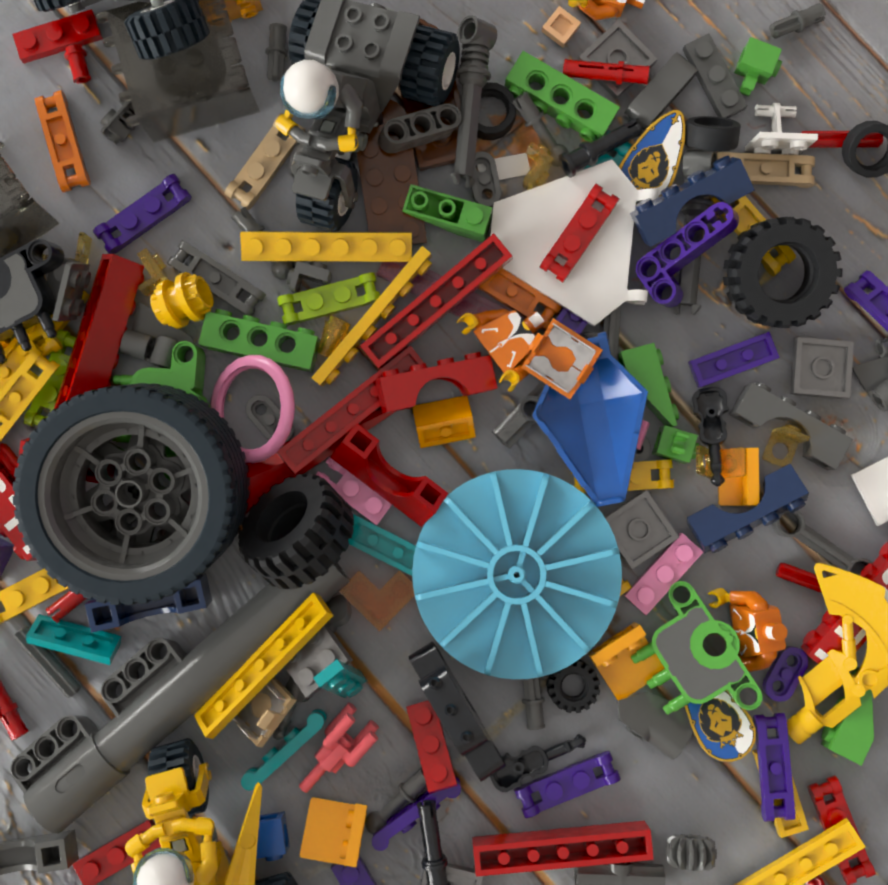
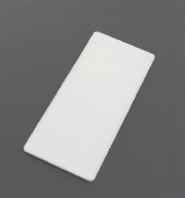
M527 153L494 159L499 180L531 174ZM484 164L477 165L479 172L486 171L487 168Z

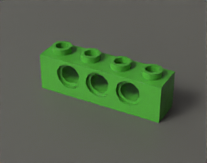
M522 51L505 80V87L513 94L514 98L520 94L523 95L527 91L540 112L543 111L544 115L548 114L555 118L556 123L566 129L572 128L579 132L580 137L590 143L606 134L620 109L618 105L525 51ZM537 82L543 88L541 90H533L529 84ZM556 96L564 97L567 103L557 104L553 98ZM586 110L590 113L591 117L587 119L581 118L577 112Z
M216 309L215 313L207 312L205 314L198 343L204 349L239 357L262 355L272 359L279 366L313 373L321 341L318 336L314 335L315 331L306 328H298V332L287 329L286 324L271 321L270 325L259 323V318L243 315V319L232 317L231 312L222 309ZM232 327H238L240 329L239 336L234 340H228V330ZM260 333L267 334V342L263 346H255V337ZM288 339L294 340V350L289 353L282 352L283 342Z

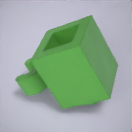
M750 37L742 50L734 71L735 74L745 77L739 89L741 94L749 97L751 91L754 90L756 82L765 85L771 76L776 77L782 61L778 60L782 51L781 48Z
M666 425L659 427L652 455L682 464L690 463L691 459L694 460L699 450V443H696L698 435Z

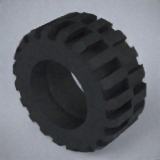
M773 218L750 226L748 231H743L737 237L739 241L731 245L728 253L731 254L730 258L724 261L723 269H727V277H723V282L725 286L729 287V292L726 293L729 301H734L736 304L735 309L740 314H745L748 320L764 326L776 328L799 327L805 325L807 320L817 319L821 316L820 310L828 309L833 303L829 299L831 294H838L840 285H836L837 277H842L843 268H837L836 261L842 259L840 252H834L832 249L836 244L831 236L825 237L823 235L825 230L821 226L811 225V221L804 218ZM780 245L792 247L800 255L804 264V279L799 290L792 297L785 300H775L768 297L762 290L758 278L759 265L763 256L771 248Z
M298 474L296 478L288 477L281 484L276 483L269 492L263 493L259 497L260 500L256 505L253 504L249 509L248 517H244L242 522L243 529L239 530L238 546L242 559L267 583L279 589L301 588L304 583L309 585L315 582L318 576H324L329 572L328 569L333 564L336 565L341 559V553L343 551L346 552L349 546L348 539L352 538L354 517L349 504L324 478L312 474Z

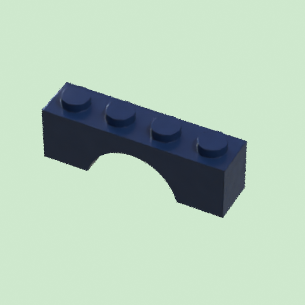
M730 156L722 157L713 163L714 167L706 172L699 170L687 177L688 182L679 187L677 184H674L662 190V196L653 201L649 198L638 203L635 206L636 210L631 212L630 215L644 243L651 247L675 234L676 221L681 208L686 202L696 196L713 195L720 202L731 204L755 191L741 159L730 158Z
M791 464L764 477V496L760 503L750 511L737 514L728 513L712 504L687 517V525L704 554L712 551V553L719 552L728 546V541L736 537L738 540L746 538L754 532L753 528L762 523L764 526H768L776 522L780 518L779 515L789 510L790 513H793L806 505L805 501H807L809 492Z
M204 573L181 591H177L169 597L165 596L158 601L153 602L151 600L149 603L140 605L138 603L134 605H124V603L111 605L110 602L100 603L96 602V599H92L84 605L92 633L120 627L131 621L163 613L180 614L207 608L212 602V596L207 575Z

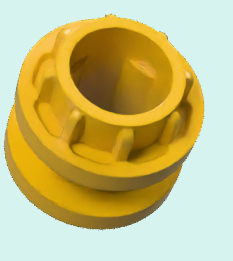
M188 272L177 275L174 282L169 279L159 282L150 299L152 310L158 321L175 329L186 327L190 319L194 322L204 320L205 314L211 311L214 303L211 289L205 279Z

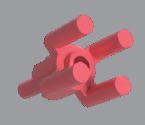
M348 702L326 727V737L323 740V745L314 754L319 763L299 784V788L303 792L308 793L326 771L336 774L344 764L348 767L355 766L378 740L375 732L379 726L372 720L367 723L354 739L346 733L356 721L352 715L357 709L352 703Z

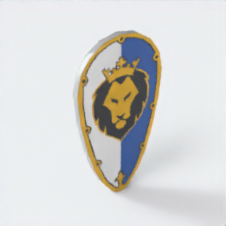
M673 110L653 122L630 148L619 165L621 171L637 190L657 189V198L662 196L661 191L672 185L685 142L683 113L679 110Z
M727 690L708 702L702 704L689 703L684 706L692 731L700 747L708 756L721 762H734L744 758L751 751L756 741L755 725L748 712L735 703Z

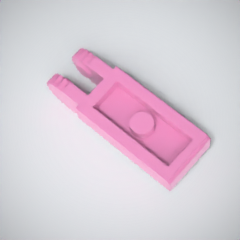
M329 457L326 463L334 471L343 475L336 484L323 472L318 471L316 475L324 478L351 507L375 525H378L392 504Z

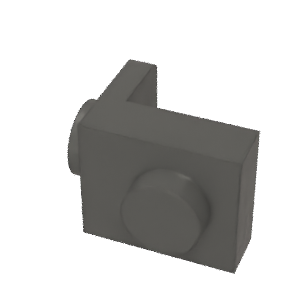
M297 261L295 268H291L288 273L287 284L290 285L289 289L292 293H297L300 290L303 279L328 285L331 283L332 274L330 270H327V265L311 261L309 265Z

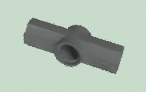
M541 381L492 431L496 438L507 448L510 449L536 423L533 417H529L524 413L523 407L527 403L537 405L546 385L544 382Z
M626 862L574 867L575 885H665V872L662 864Z

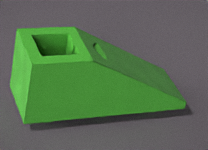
M410 184L402 212L453 234L479 242L486 240L493 214L492 207Z
M651 343L621 351L618 354V362L648 390L646 406L664 425L669 427L677 426L676 420H679V413L676 404H671L668 393L671 392V384L669 378L663 376L661 365L664 364L661 350L656 349L655 344Z
M857 667L856 670L853 671L851 674L854 675L858 671L859 667ZM870 689L865 692L864 696L860 697L861 706L835 727L825 726L821 735L823 739L821 742L822 746L861 766L874 741L872 690ZM843 695V697L839 698V699L837 700L836 704H838L841 700H843V699L845 698V695Z

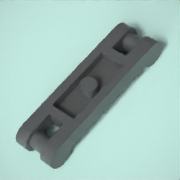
M181 240L177 246L179 248L178 252L174 257L171 256L167 264L180 273L188 272L192 275L195 274L203 277L214 295L243 314L252 316L255 312L254 307L258 301L262 302L266 294L186 241ZM190 255L193 257V260L189 266H186L183 263ZM243 290L249 293L244 303L238 299Z

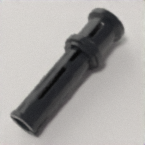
M631 119L626 124L591 143L584 141L579 144V148L568 154L561 153L559 155V163L562 170L569 178H572L578 170L587 165H595L599 157L641 136L642 129L640 124H636V119Z
M423 800L417 803L425 856L421 864L422 868L426 871V885H451V882L447 880L446 873L448 859L442 853L436 801Z

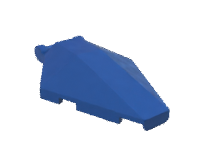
M606 331L598 333L596 337L587 338L588 341L601 348L603 352L601 353L602 356L597 359L592 367L594 368L585 383L580 385L572 399H568L546 384L532 414L596 507L621 503L626 500L648 396V390L611 355Z

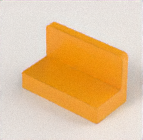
M459 396L412 407L420 448L476 438L468 396Z
M759 448L720 449L722 460L721 475L725 478V482L718 486V504L720 506H757L760 503Z

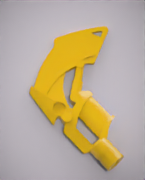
M816 563L814 570L829 614L842 617V651L831 649L827 653L828 657L803 677L798 676L804 693L805 706L787 720L788 735L799 745L823 726L833 728L861 706L860 697L864 696L867 690H872L875 699L888 686V603L884 598L885 588L865 577L823 563ZM825 570L835 575L823 577L822 571ZM853 622L865 630L867 637L864 660L854 675L850 672L857 667ZM843 685L845 698L824 715H821L815 706Z

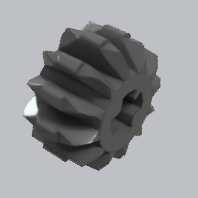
M674 834L667 838V863L673 868H680L681 870L709 871L715 867V859H717L715 841L701 835Z

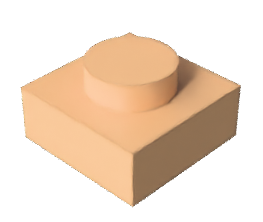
M559 6L543 25L541 32L564 48L580 28L581 22Z

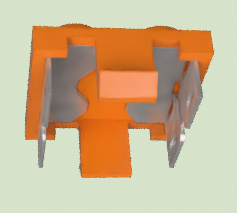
M553 318L544 335L537 333L528 348L532 350V353L521 368L571 400L580 385L585 383L594 368L592 367L603 350Z

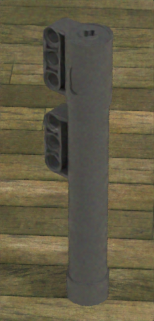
M338 563L336 565L333 564L328 569L329 572L324 576L320 575L316 578L315 582L309 585L304 583L301 588L279 589L268 584L187 655L176 641L164 638L151 640L103 682L101 695L115 715L104 727L98 731L93 722L86 716H64L12 761L11 774L24 793L23 798L29 813L44 829L51 833L59 834L125 778L130 773V769L146 756L152 748L161 743L199 710L313 592L320 595L326 603L350 582V579ZM166 645L167 655L161 659L160 650ZM143 664L145 667V673L140 678L138 675V669ZM121 683L123 691L118 697L116 688ZM76 722L78 730L73 735L72 726ZM52 742H54L55 744V750L53 754H51L50 752V745ZM30 761L32 763L31 773L28 772V764Z

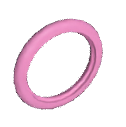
M247 355L229 364L220 374L214 386L210 402L211 408L220 413L219 416L222 418L224 417V402L227 391L238 374L248 369H259L272 377L280 395V418L273 436L265 445L256 449L240 447L246 456L245 463L252 464L265 461L277 453L284 445L291 432L295 414L294 393L289 378L278 364L262 355Z

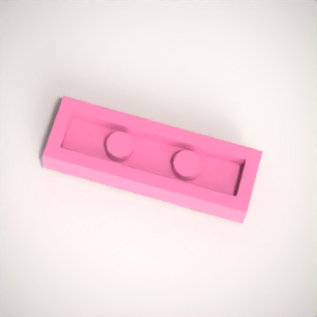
M683 533L678 534L679 538L667 546L632 585V588L623 595L644 615H647L669 591L670 587L683 576L703 553Z

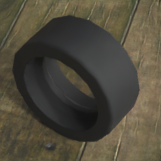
M487 82L482 88L481 98L495 97L501 100L506 107V116L502 123L494 127L478 123L477 137L482 140H496L504 137L511 130L515 122L516 107L512 103L515 98L507 87L499 83Z
M692 117L686 120L684 143L691 148L706 151L734 150L738 146L741 125L735 120L722 117Z
M865 121L856 125L848 132L843 141L842 156L844 163L850 170L866 178H877L888 173V144L883 158L874 165L865 166L856 158V149L860 140L869 133L878 132L883 134L888 143V125L879 121Z

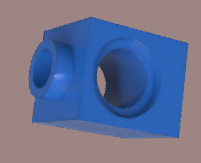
M285 811L260 815L257 859L265 858L266 861H275L283 858V855L287 853L290 847Z

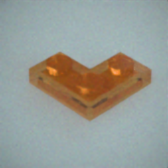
M359 570L350 579V582L339 591L379 632L415 596L413 582L401 570L380 590Z

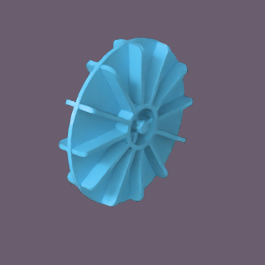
M510 469L478 476L457 487L446 496L437 512L425 523L421 530L413 557L412 578L414 595L421 617L439 645L460 663L475 671L493 677L514 680L539 678L558 672L578 661L596 645L612 621L618 605L622 583V566L619 548L609 523L602 512L583 492L564 480L546 473L533 470Z

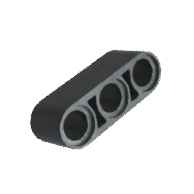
M676 52L631 102L624 114L630 119H636V124L639 123L645 131L697 74L698 69Z
M448 103L393 118L384 125L378 137V144L387 153H397L447 138L461 122V112L455 105ZM440 117L448 119L450 125L444 124ZM414 125L422 126L425 133L417 131ZM388 132L395 133L399 140L391 139Z

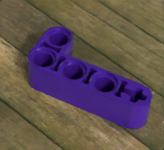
M718 202L637 262V276L657 303L671 308L681 302L683 291L673 275L732 233L739 224L738 213L729 204ZM723 213L727 219L724 223L721 222L720 215ZM708 223L712 224V226L715 228L714 231L709 226H707ZM704 229V238L699 242H694V234ZM676 247H680L681 253L679 257L671 260V251ZM656 264V273L653 276L648 277V268L651 265ZM671 286V297L663 300V290Z

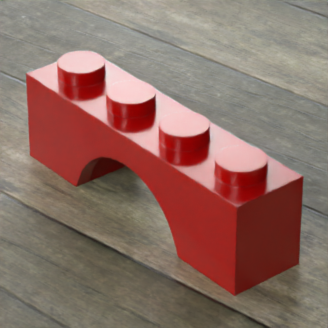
M481 352L464 355L465 360L454 362V358L451 357L438 360V366L427 368L426 363L410 366L409 372L399 373V369L382 372V377L375 380L382 414L414 407L419 391L431 380L450 382L460 390L464 397L498 389L491 355L481 357Z
M356 423L330 458L422 527L437 512L448 492L427 476L412 477L394 469L384 459L380 451V440Z

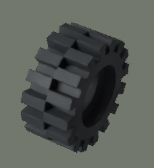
M579 659L570 666L547 675V692L559 709H563L568 713L572 711L581 713V710L590 709V705L592 703L595 704L597 701L596 696L600 694V680L595 670L585 661ZM568 675H579L584 681V688L577 696H568L563 692L562 682Z

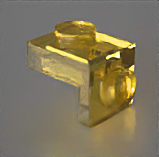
M533 142L528 145L526 152L536 162L523 180L522 186L527 190L541 186L547 181L550 176L548 170L551 168L554 159L551 156V152L541 144L537 146Z
M145 248L137 253V256L152 278L139 285L138 288L145 296H150L154 293L159 282L169 278L163 270L167 266L158 253L153 255Z

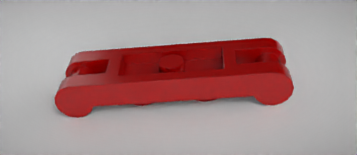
M597 183L593 186L580 208L539 266L545 272L549 270L557 275L556 279L562 283L569 276L620 200L614 194L610 196L602 191L603 187ZM595 201L604 205L601 212L592 207ZM558 255L567 261L564 266L555 261Z
M835 775L826 778V782L822 784L813 783L807 786L824 831L847 818L860 837L843 795L842 786ZM831 793L833 799L824 802V796ZM865 848L837 864L847 885L856 883V879L865 876L869 878L876 875ZM857 858L859 864L850 867L848 860Z

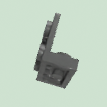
M64 257L62 265L48 273L47 283L55 299L52 320L58 322L77 320V316L82 314L84 308L83 291L84 288L88 287L91 279V272L88 271L90 264Z

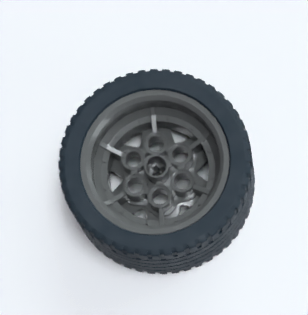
M154 383L128 384L84 392V394L72 397L71 400L60 404L59 408L53 409L47 414V418H43L38 423V428L31 432L29 441L25 442L22 448L24 451L19 455L17 461L19 465L15 468L14 477L16 479L13 482L15 495L12 497L13 505L16 508L14 510L15 519H18L19 522L17 526L19 532H22L24 536L22 539L25 546L28 545L30 554L38 560L37 564L42 569L45 568L48 571L47 574L52 579H57L61 586L70 588L71 592L77 595L80 593L84 598L90 600L96 599V602H110L111 605H120L121 603H124V605L138 603L140 605L149 603L151 600L153 602L158 601L165 596L169 597L177 591H181L194 582L232 544L240 530L239 526L242 525L245 517L244 514L249 504L247 500L250 496V490H248L250 477L247 474L249 469L248 464L245 463L246 456L240 448L242 445L239 439L237 440L234 436L236 435L235 432L227 425L228 422L224 417L221 418L219 416L220 413L210 408L207 402L199 400L197 396L191 393L187 394L186 391L179 388L175 389L172 386H161ZM132 435L126 450L110 441L119 436ZM166 446L173 450L177 456L167 457ZM137 453L145 456L147 460L145 468H140L136 465L135 456ZM109 464L115 465L118 469L116 479L111 478L107 473ZM90 468L99 484L86 491V476ZM161 472L169 475L171 479L169 487H164L160 484L158 477ZM191 488L190 504L182 496L183 492ZM104 494L112 496L114 500L113 508H108L104 505ZM156 502H160L166 507V515L164 517L157 515L154 505ZM128 513H132L137 517V527L128 524L126 520ZM115 520L117 537L106 531L98 522ZM155 527L172 533L171 536L163 540L151 542Z

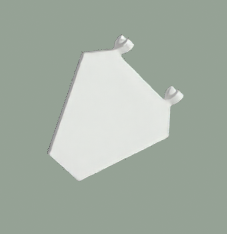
M609 160L576 172V175L572 178L565 176L494 202L490 236L494 233L513 256V260L503 267L504 270L590 325L596 326L624 302L634 305H645V302H647V290L627 289L634 226L630 213L635 211L636 203L649 198L652 201L657 199L658 190H637L613 160ZM597 183L603 187L602 191L610 196L614 194L620 200L569 276L562 283L556 279L557 275L549 270L545 272L539 266L580 208L593 186ZM595 201L592 207L601 212L604 205ZM559 255L555 259L562 266L567 262Z

